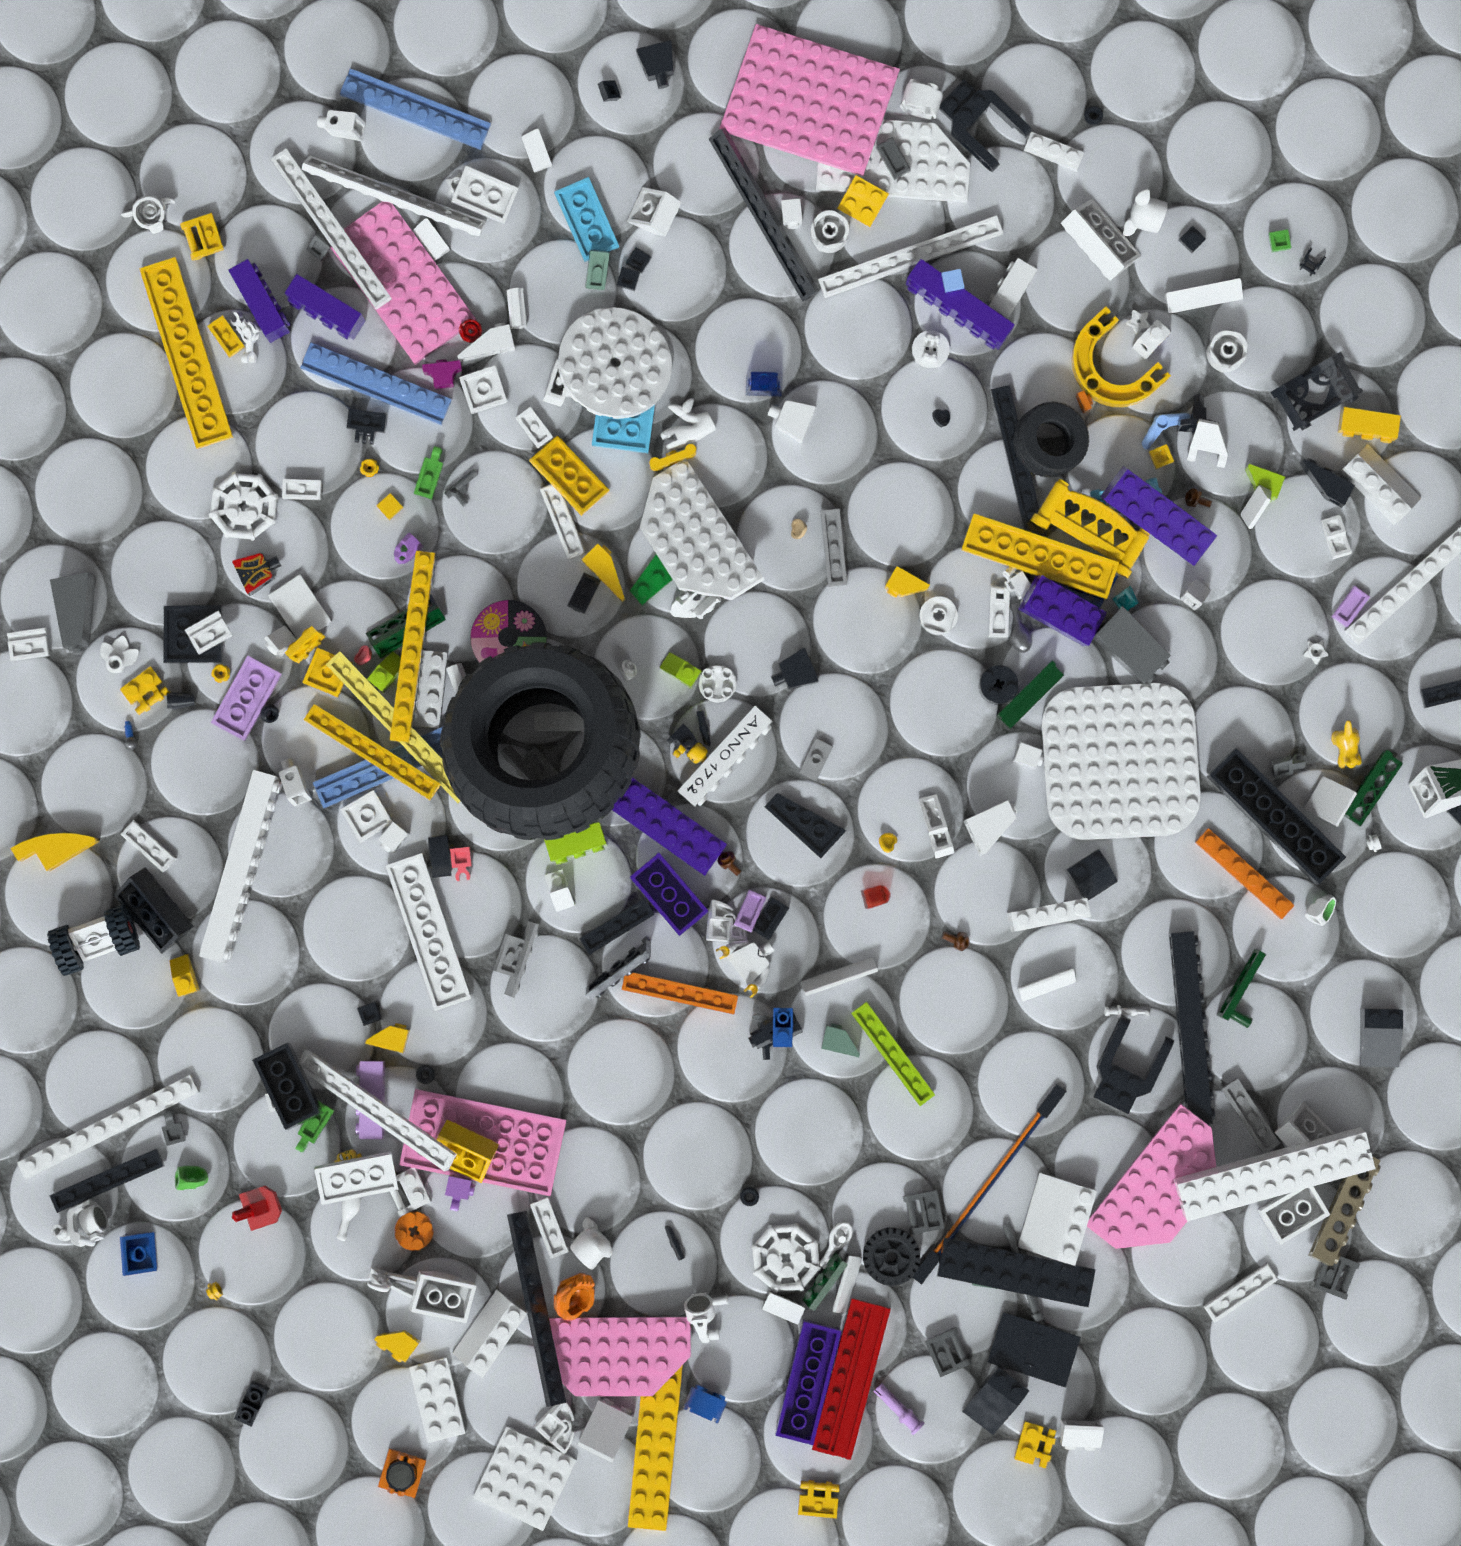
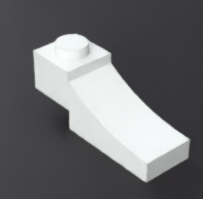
M937 794L918 799L935 858L953 854V844Z

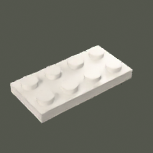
M422 650L412 722L413 727L440 728L448 656L446 652Z
M391 1151L314 1167L322 1205L398 1190Z
M448 1357L410 1366L409 1369L427 1443L465 1434L466 1431Z

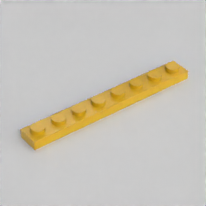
M315 704L303 719L311 726L428 800L432 799L441 786L439 782Z

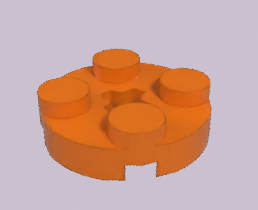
M409 1212L401 1216L395 1225V1238L407 1250H420L426 1247L433 1238L434 1229L431 1220L422 1212ZM417 1226V1231L419 1232V1234H415L414 1236L410 1235L411 1231L409 1230V1228Z

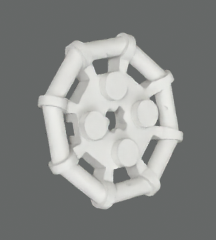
M235 471L218 486L212 488L211 509L208 515L225 534L224 537L251 539L253 541L268 527L275 524L276 503L279 497L265 482L261 474H242ZM240 481L253 482L252 487H241ZM232 483L235 484L236 488L232 489L228 494L222 492ZM259 486L267 495L266 497L261 498L256 492ZM220 497L225 498L224 510H218ZM243 501H246V504L249 505V508H245V511H241L239 504H242ZM264 503H269L267 516L263 514ZM227 515L232 522L229 527L220 516ZM260 518L264 520L263 523L253 529L252 525L256 520ZM236 525L247 526L248 531L235 530Z
M799 1223L774 1226L771 1224L757 1242L751 1246L754 1263L753 1274L767 1284L774 1293L793 1290L803 1291L807 1283L821 1270V1267H819L818 1239L815 1240L801 1228ZM791 1232V1237L778 1238L777 1233ZM796 1234L805 1240L807 1244L802 1246L795 1240ZM772 1236L775 1241L768 1249L764 1248L763 1245ZM811 1249L812 1263L806 1262L805 1250ZM760 1252L767 1255V1265L762 1267ZM790 1253L789 1258L791 1261L783 1263L781 1261L783 1259L781 1254ZM804 1266L810 1268L800 1280L798 1273ZM770 1269L778 1276L776 1281L771 1279L765 1271ZM794 1277L795 1283L781 1284L782 1278Z

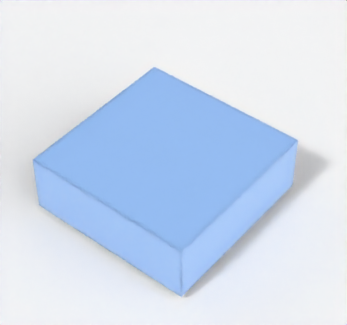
M961 269L941 273L945 292L964 289Z

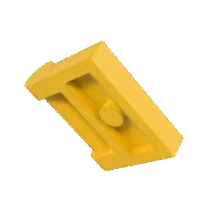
M212 213L180 224L191 250L190 257L192 261L224 250ZM194 226L197 228L203 246L202 250H198L191 229Z

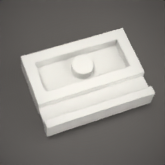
M219 611L185 629L199 655L233 636Z
M46 628L7 633L10 661L50 656Z

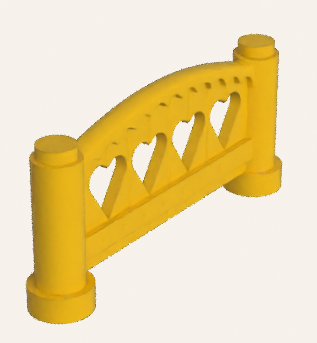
M1059 479L1058 482H1055L1038 513H1034L1031 521L1046 530L1050 524H1053L1107 558L1119 562L1116 573L1128 579L1132 573L1131 568L1149 540L1150 534L1142 528L1136 531L1114 509L1093 497L1070 491L1067 488L1069 484ZM1070 499L1073 504L1079 505V510L1065 517V501ZM1083 509H1086L1089 514L1093 513L1096 519L1082 527L1081 512ZM1099 519H1103L1105 524H1111L1112 529L1098 537L1097 522ZM1120 529L1121 533L1128 535V539L1114 547V530Z

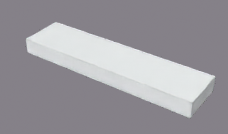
M551 484L540 488L567 559L585 554L564 497Z
M1266 1263L1203 1305V1307L1215 1323L1279 1279L1269 1264Z

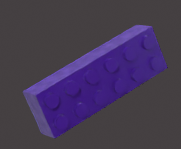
M920 259L907 277L906 286H908L907 289L914 295L918 293L923 297L925 303L938 307V311L946 317L949 315L955 319V324L962 328L964 326L968 328L972 336L985 340V344L989 348L999 350L1011 334L1015 324L967 290L961 289L945 292L941 272L924 260Z
M1124 465L1100 496L1193 566L1196 565L1218 536Z
M632 778L628 790L622 798L619 797L612 811L699 873L706 876L727 844Z
M803 1319L775 1436L809 1445L814 1444L839 1344L841 1328Z

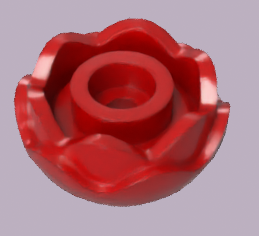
M473 319L463 321L459 326L460 337L465 342H475L482 336L481 324Z

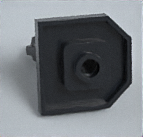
M1201 394L1193 396L1191 418L1181 419L1177 424L1176 431L1192 432V435H1194L1199 419L1213 421L1206 419L1204 396H1201Z

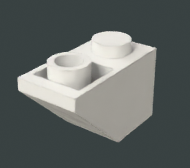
M286 626L281 627L264 638L267 641L265 646L274 655L279 654L281 657L288 650V646L292 642L297 641L296 637Z

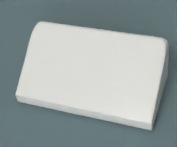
M539 128L522 136L521 138L534 173L552 167Z
M427 218L412 230L434 261L450 251L447 244Z
M1261 485L1257 487L1241 512L1242 519L1250 529L1254 527L1271 501V491Z
M770 1291L762 1310L798 1325L806 1307Z

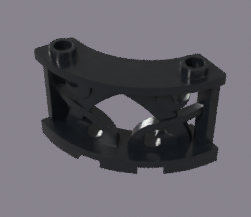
M1342 352L1329 357L1304 374H1300L1270 392L1273 398L1277 397L1294 426L1292 428L1293 431L1299 428L1303 431L1312 426L1310 422L1346 401L1350 404L1359 399L1358 394L1363 392V390L1359 388L1343 360L1345 357ZM1336 365L1338 366L1340 372H1341L1342 375H1343V376L1338 377V378H1337ZM1325 374V379H1328L1330 377V380L1320 381L1319 375ZM1311 379L1319 386L1329 385V391L1323 404L1303 400L1309 392L1307 380ZM1346 380L1352 391L1342 395L1340 390L1346 388V386H1337V382ZM1298 387H1302L1304 389V393L1301 397H1298V395L1301 394L1297 391ZM1334 397L1339 399L1338 402L1330 406ZM1297 405L1302 406L1299 409V414L1302 411L1306 413V418H1304L1303 420L1300 418L1299 414L1295 409ZM1312 410L1320 411L1312 416Z

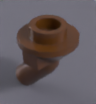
M1195 488L1190 489L1185 495V502L1189 507H1196L1197 504H1201L1210 508L1213 501L1201 497L1202 492Z
M728 851L720 854L717 862L721 868L725 870L728 868L736 876L742 872L733 863L736 859L733 852Z
M945 931L942 934V939L953 943V947L956 950L964 951L969 946L970 940L965 932H958L957 937Z

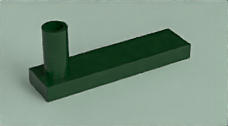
M1257 949L1253 950L1217 1013L1218 1017L1227 1021L1232 1019L1245 1028L1251 1025L1253 1018L1239 1011L1236 1007L1266 956L1264 952Z

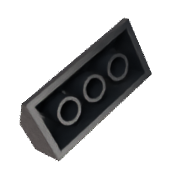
M146 867L130 876L114 894L120 904H124L127 907L133 920L161 954L166 952L194 927Z

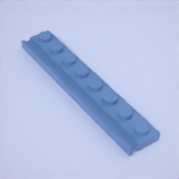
M351 68L340 92V95L479 150L482 149L491 127L489 122Z
M311 342L303 359L304 361L300 366L302 370L441 426L452 401L448 397Z
M442 727L422 735L421 737L443 758L442 747L440 746ZM402 744L388 750L416 769L422 767ZM364 760L313 782V785L323 808H326L394 778L367 760Z

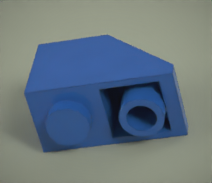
M773 1008V1047H792L793 1008Z

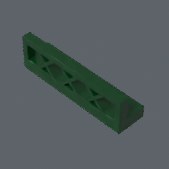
M430 595L429 603L433 605L428 608L425 632L446 620L432 595ZM408 608L365 633L380 659L403 646ZM398 623L397 627L390 629L392 625ZM382 633L380 637L373 640V636Z
M1053 660L997 715L1009 729L1064 676L1055 666L1056 663Z
M1384 750L1370 769L1356 790L1357 795L1344 817L1359 827L1366 820L1403 765L1388 750ZM1389 760L1397 764L1393 771L1385 772V766ZM1383 775L1384 785L1380 788H1375V780L1378 776ZM1372 791L1373 801L1364 804L1363 798L1367 792ZM1358 807H1362L1363 812L1360 820L1352 816Z

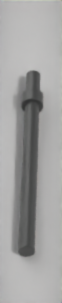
M1010 1223L1003 1225L1002 1227L1011 1252L1020 1253ZM1026 1295L1032 1311L1031 1317L1033 1322L1044 1325V1317L1042 1311H1039L1035 1297Z

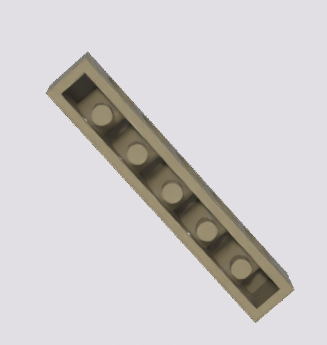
M1373 1157L1375 1169L1366 1171L1364 1179L1359 1178L1358 1174L1342 1179L1328 1212L1330 1215L1324 1218L1308 1256L1328 1266H1333L1334 1263L1337 1264L1341 1256L1339 1251L1342 1246L1346 1245L1349 1239L1348 1231L1355 1226L1357 1221L1355 1216L1364 1206L1365 1201L1363 1198L1366 1193L1370 1192L1373 1183H1371L1373 1176H1377L1381 1166L1379 1163L1381 1160ZM1352 1186L1358 1189V1194L1355 1197L1350 1194ZM1345 1203L1350 1207L1348 1214H1344L1342 1211V1206ZM1336 1221L1342 1224V1229L1339 1232L1334 1229ZM1329 1238L1334 1242L1332 1249L1326 1247V1241Z

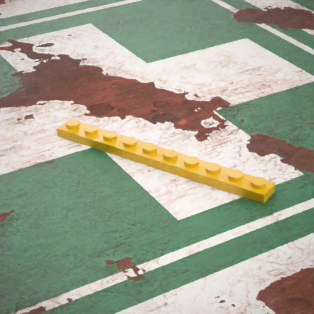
M416 551L390 741L410 743L436 556L432 552Z

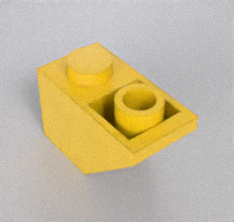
M406 1330L378 1334L374 1339L380 1349L384 1351L386 1349L393 1353L391 1356L398 1362H406L421 1342Z

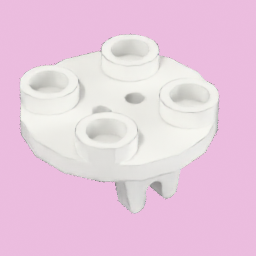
M934 330L920 333L914 339L912 345V355L915 362L926 368L942 366L950 352L947 338Z

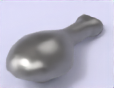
M1010 603L1009 608L1014 619L1010 641L1016 651L1025 653L1032 646V634L1022 623L1020 611L1018 610L1020 603Z

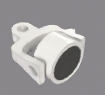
M88 1200L69 1209L66 1217L67 1222L62 1225L57 1224L51 1230V1232H54L52 1235L59 1240H71L74 1245L79 1247L84 1245L92 1247L96 1244V1241L105 1239V1236L100 1233L108 1229V1219L104 1210L97 1202ZM78 1213H79V1221H80L81 1227H82L83 1231L88 1235V1237L81 1236V1235L79 1234V1232H78V1228H77V1215H78Z
M706 1292L691 1294V1297L685 1301L684 1308L687 1320L694 1325L702 1343H709L710 1340L720 1339L718 1327L709 1329L708 1323L715 1316V1305L727 1304L729 1306L728 1295L711 1298Z

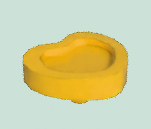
M884 833L879 837L880 847L886 853L892 852L894 844L897 843L898 839L892 833Z

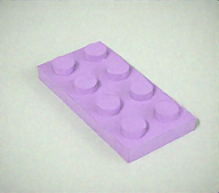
M247 656L211 723L246 741L260 716L262 707L266 705L282 674Z

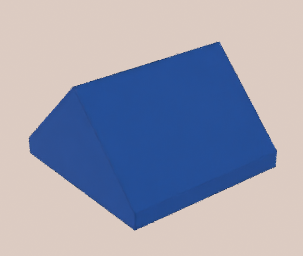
M154 1232L120 1236L123 1276L157 1271Z

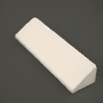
M1241 278L1165 294L1168 314L1243 299Z
M868 958L801 982L804 995L808 996L878 972V968L874 959Z

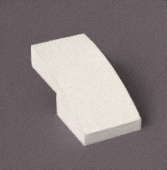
M1337 515L1321 520L1332 559L1350 555L1352 551L1345 535L1346 530L1341 516Z

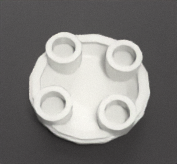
M724 665L709 666L700 675V692L704 698L711 702L719 703L726 701L732 697L736 690V677L731 669Z

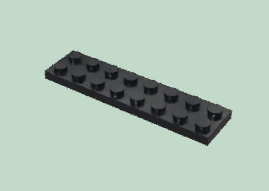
M944 1238L937 1276L1089 1308L1096 1269Z

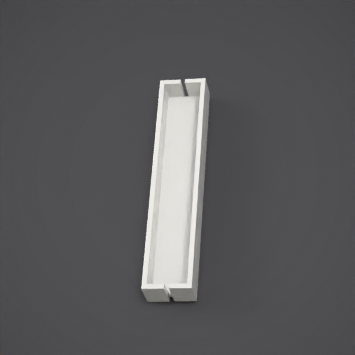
M256 770L252 772L200 950V957L227 963L228 959L231 960L234 949L231 947L233 941H237L239 930H237L238 923L243 921L245 914L242 911L243 906L248 903L250 893L247 892L249 886H252L254 883V868L259 866L261 856H258L260 848L263 849L265 846L266 838L264 834L270 828L272 820L269 817L271 811H275L277 804L275 796L276 793H280L282 782H280V778Z
M1361 1127L1175 1178L1174 1183L1180 1198L1183 1216L1187 1221L1370 1171L1375 1169L1372 1153L1368 1150L1370 1146L1367 1134Z

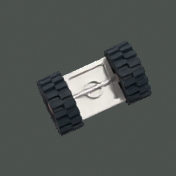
M124 904L105 910L104 917L73 928H69V925L66 924L49 930L47 934L55 964L63 976L83 970L84 961L116 950L120 956L140 949L137 929L134 926L131 914Z

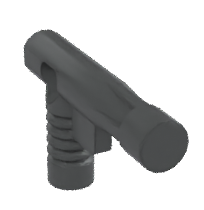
M474 469L471 470L444 494L448 499L454 496L464 507L468 504L467 499L463 496L468 491L465 485L478 475ZM454 488L457 489V492H456V493H453V492H451V491H452Z

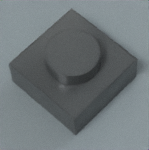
M317 233L306 250L322 261L332 246L328 240Z

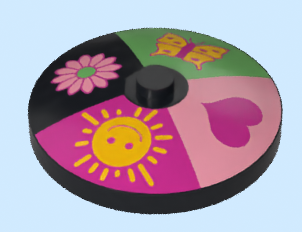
M502 600L490 604L479 613L472 625L470 642L472 651L480 663L489 656L493 658L503 653L504 649L510 646H529L533 642L547 643V632L542 618L532 607L520 601Z

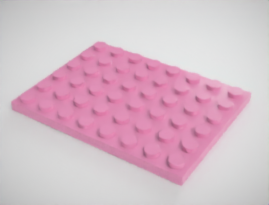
M756 24L719 130L726 128L730 135L864 176L900 69Z

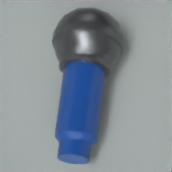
M125 721L126 738L124 746L127 750H134L138 743L133 736L131 721Z

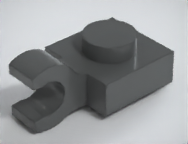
M1302 753L1295 754L1292 759L1289 755L1271 760L1272 773L1275 779L1292 775L1293 770L1306 767V761L1303 760Z
M173 1110L166 1111L164 1117L167 1126L161 1127L166 1146L186 1141L182 1122H175Z

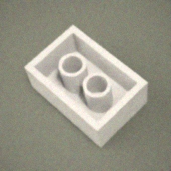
M1313 1186L1280 1195L1257 1209L1275 1241L1280 1245L1330 1215Z

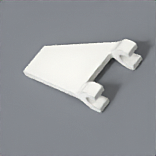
M1199 419L1191 445L1188 448V461L1194 462L1197 450L1218 453L1217 467H1225L1228 451L1218 422Z

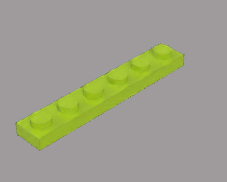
M865 1002L851 1013L917 1104L922 1106L935 1096L934 1092L869 1004Z

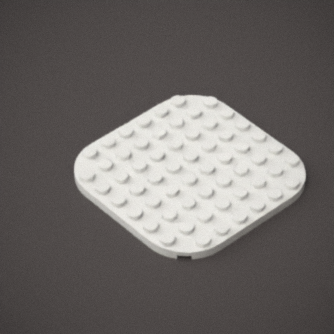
M1163 683L1074 687L1060 692L1048 703L1041 722L1046 806L1052 823L1060 831L1078 840L1168 836L1180 832L1194 820L1200 806L1195 714L1191 703L1181 691Z

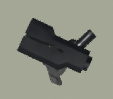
M794 1012L793 1037L803 1032ZM757 1013L752 1016V1019L757 1020L759 1029L751 1032V1036L748 1039L752 1048H762L763 1060H770V1047L773 1045V1017Z

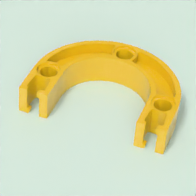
M1106 306L1084 326L1075 341L1071 357L1073 374L1080 388L1083 391L1085 390V393L1089 394L1091 399L1100 404L1110 407L1136 405L1151 396L1171 375L1168 372L1163 374V378L1159 382H1155L1150 377L1155 370L1158 371L1163 368L1159 362L1139 380L1128 385L1111 384L1097 373L1092 357L1094 346L1119 321L1115 316L1110 319L1111 323L1105 327L1098 321L1103 315L1106 316L1111 312ZM1096 327L1099 330V334H1091L1089 328ZM1094 380L1097 383V387L1090 388L1087 385V381ZM1143 382L1149 383L1151 387L1149 391L1142 389L1141 384Z

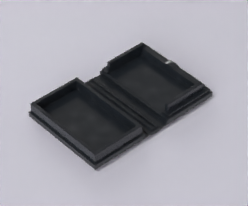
M1003 1312L988 1363L1066 1388L1081 1337Z

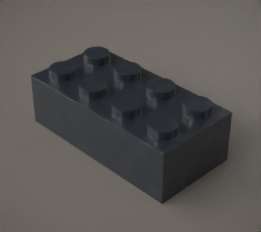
M285 1043L252 1060L285 1130H290L323 1114L322 1108L291 1043Z

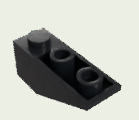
M1310 458L1307 460L1303 459L1300 462L1301 467L1323 498L1341 508L1345 506L1355 487L1351 483L1352 480L1345 476L1339 477L1335 475V471L1330 468H1321L1316 461Z

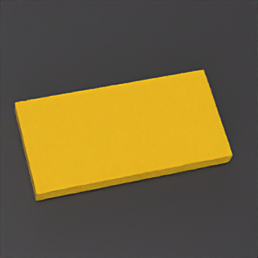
M558 435L529 460L581 516L610 491Z

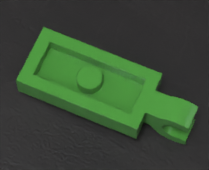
M434 446L431 458H424L413 494L433 500L444 463L439 462L443 451L442 448Z
M320 1101L318 1102L323 1114L304 1122L297 1133L302 1138L295 1149L301 1153L305 1151L309 1141L313 1144L316 1143L335 1111Z

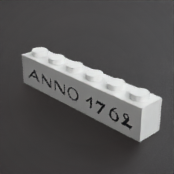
M754 706L682 785L678 792L694 807L697 804L701 806L708 799L706 797L707 793L710 790L714 792L720 786L718 781L723 776L727 778L733 771L731 767L736 762L740 764L747 756L744 754L748 748L752 750L759 743L757 738L761 734L765 736L770 731L772 720Z

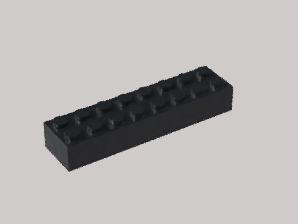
M1237 748L1233 749L1206 776L1315 885H1319L1346 858Z

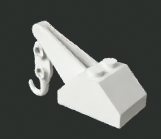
M378 1268L370 1269L368 1278L373 1282H368L367 1285L381 1292H388L391 1288L412 1298L409 1306L411 1312L467 1323L476 1290L475 1283L438 1271H419L418 1277L415 1278L387 1272ZM390 1278L415 1284V1288H409L390 1280Z

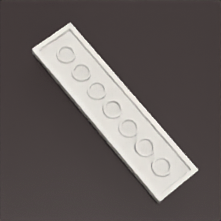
M423 853L386 865L434 1011L472 999Z

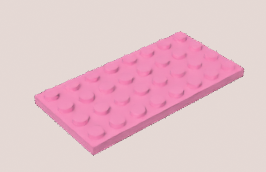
M382 201L343 229L392 298V300L378 308L376 312L415 365L458 335L459 326L463 321L467 319L477 321L392 203ZM331 247V250L334 252V254L337 256V258L339 259V261L342 263V265L345 267V269L347 270V272L350 274V276L353 278V280L355 281V283L358 285V283L356 282V280L354 279V277L351 275V273L349 272V270L346 268V266L344 265V263L342 262V260L339 258V256L337 255V253L335 252V250Z
M415 1089L409 1121L436 1140L446 1120H449L499 1144L482 1181L483 1183L551 1196L567 1120ZM403 1144L399 1165L473 1180L450 1168L444 1172L408 1145Z

